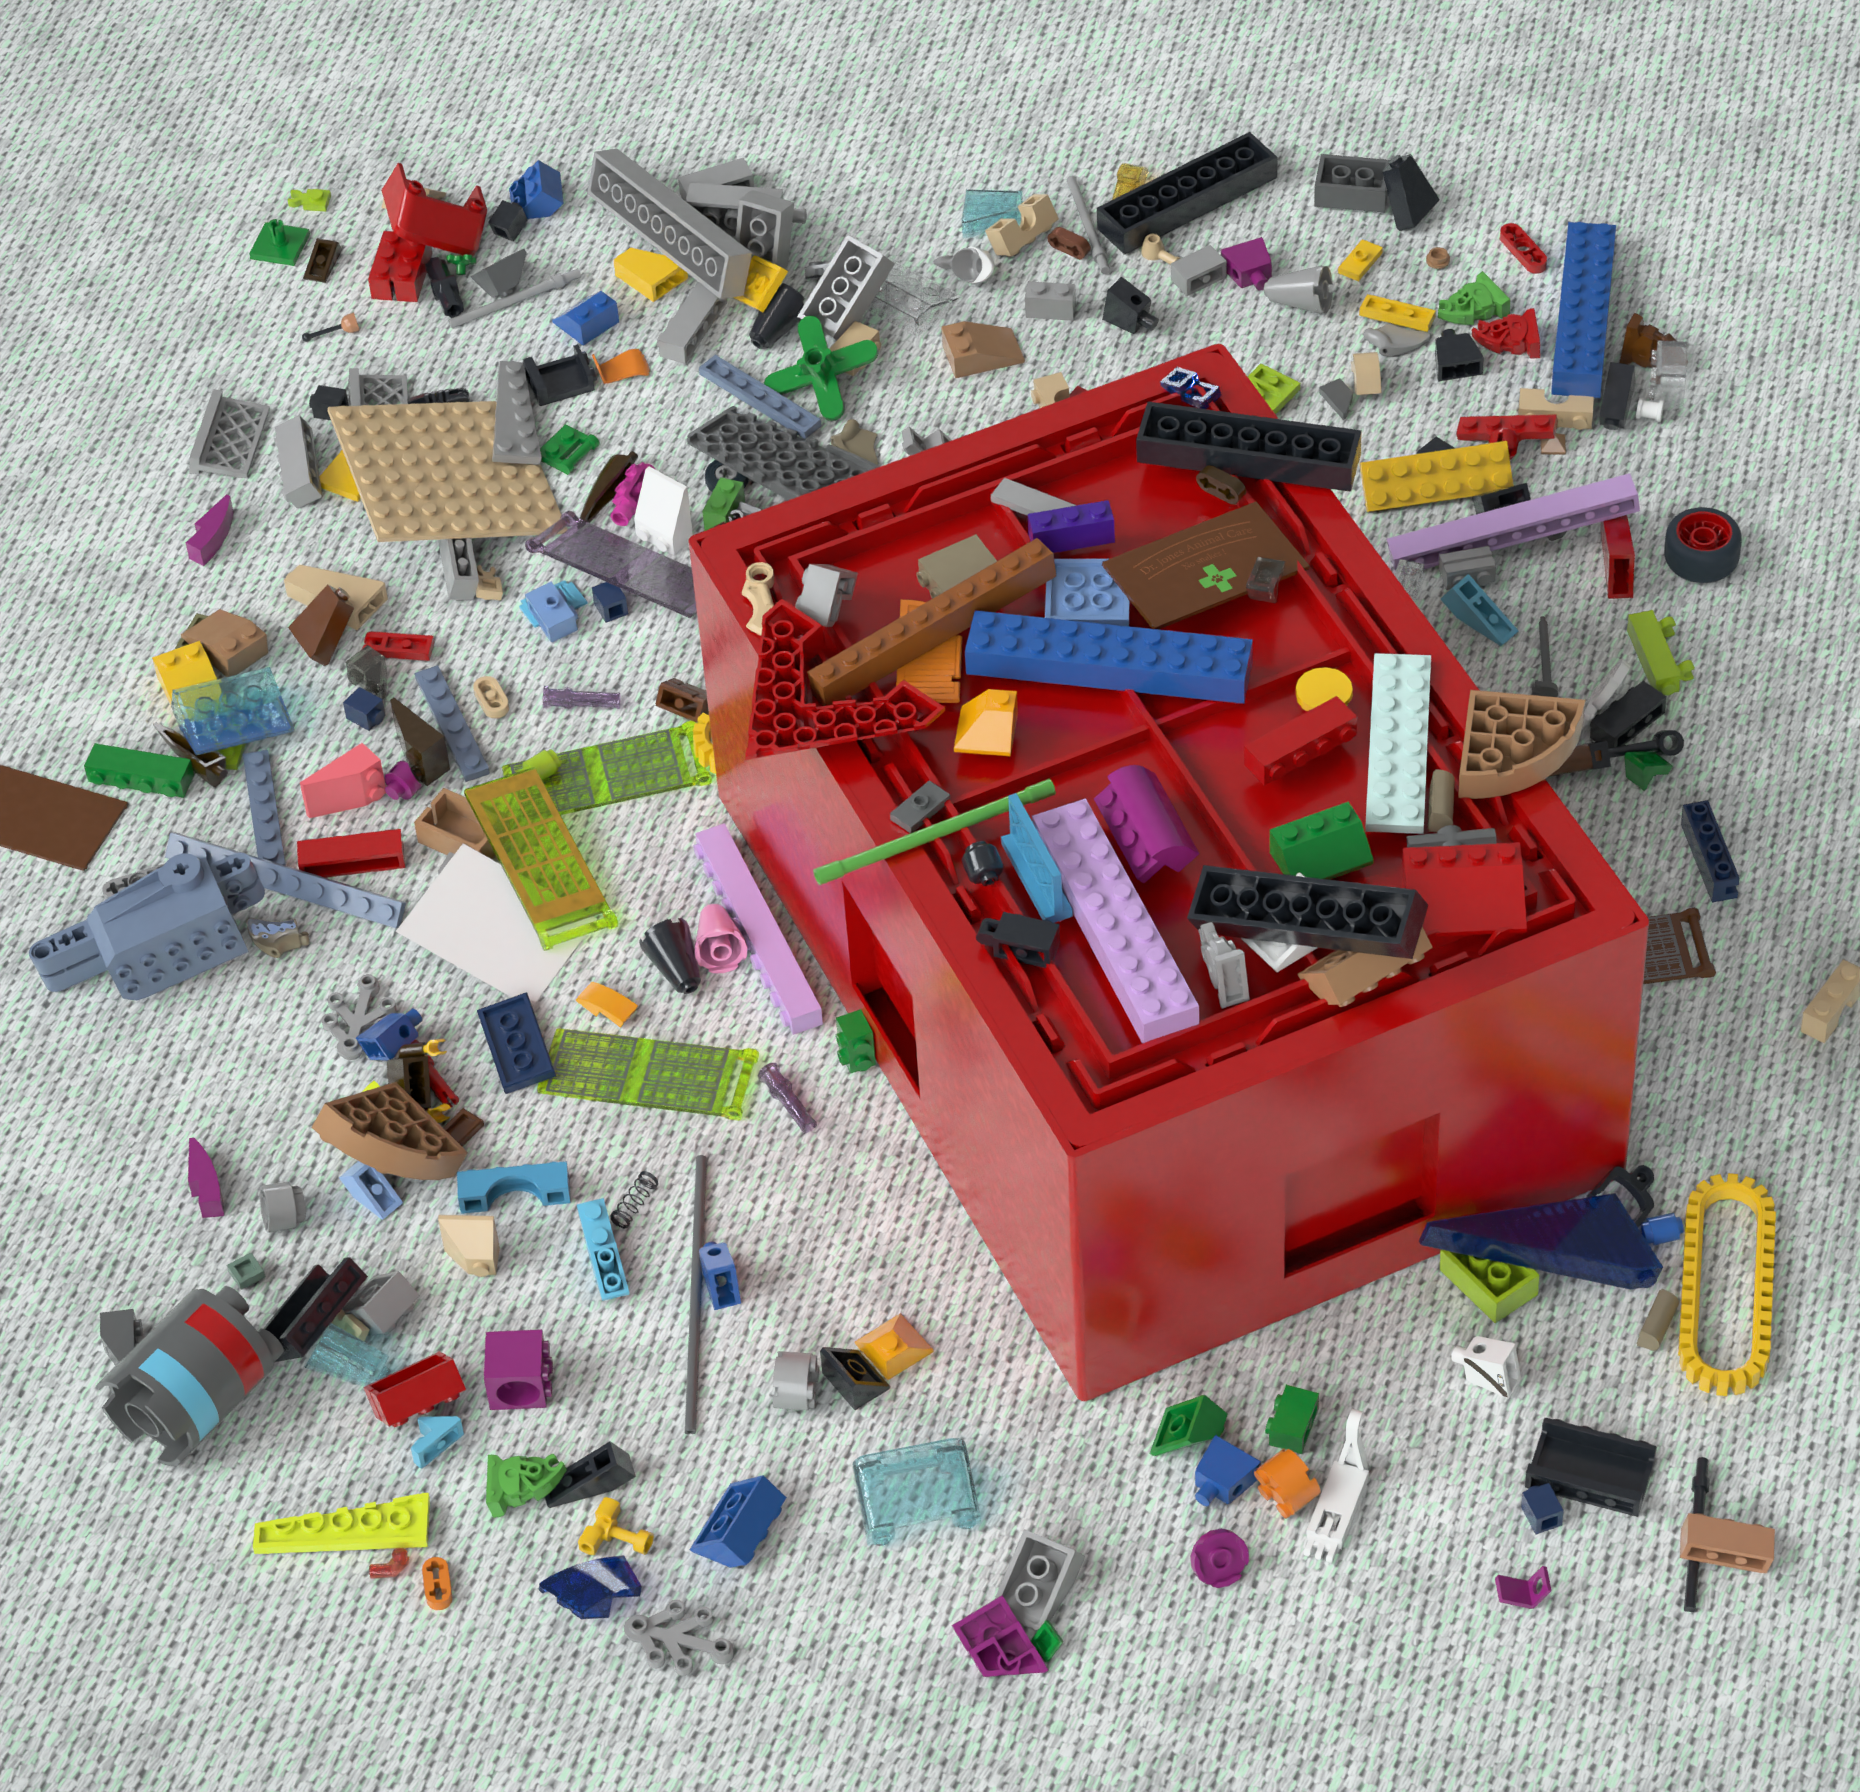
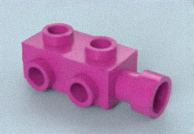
M644 462L638 465L633 464L625 472L627 477L616 487L615 492L617 493L612 500L616 506L610 517L615 524L626 526L632 516L635 515L645 470L649 466L655 469L651 464H645Z

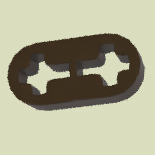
M1207 465L1196 476L1198 485L1204 491L1227 503L1236 504L1246 494V487L1238 478L1214 466Z

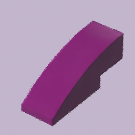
M226 494L194 524L196 533L185 542L189 559L202 566H205L214 557L230 530L234 511L229 495Z
M189 1138L188 1183L192 1197L199 1196L198 1203L202 1218L224 1216V1202L213 1163L201 1144L195 1138Z

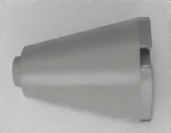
M1320 265L1271 277L1264 285V294L1271 302L1319 314L1327 313L1333 298V292H1328V285H1333L1331 271L1328 266Z

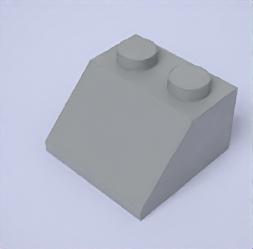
M399 1271L373 1276L343 1310L345 1314H353L370 1330V1335H387L397 1326L396 1321L400 1316H405L415 1307L413 1303L420 1295Z

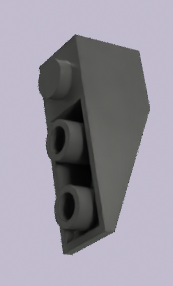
M134 1309L100 1313V1337L104 1351L116 1366L139 1343L138 1336H143L141 1319L136 1320Z

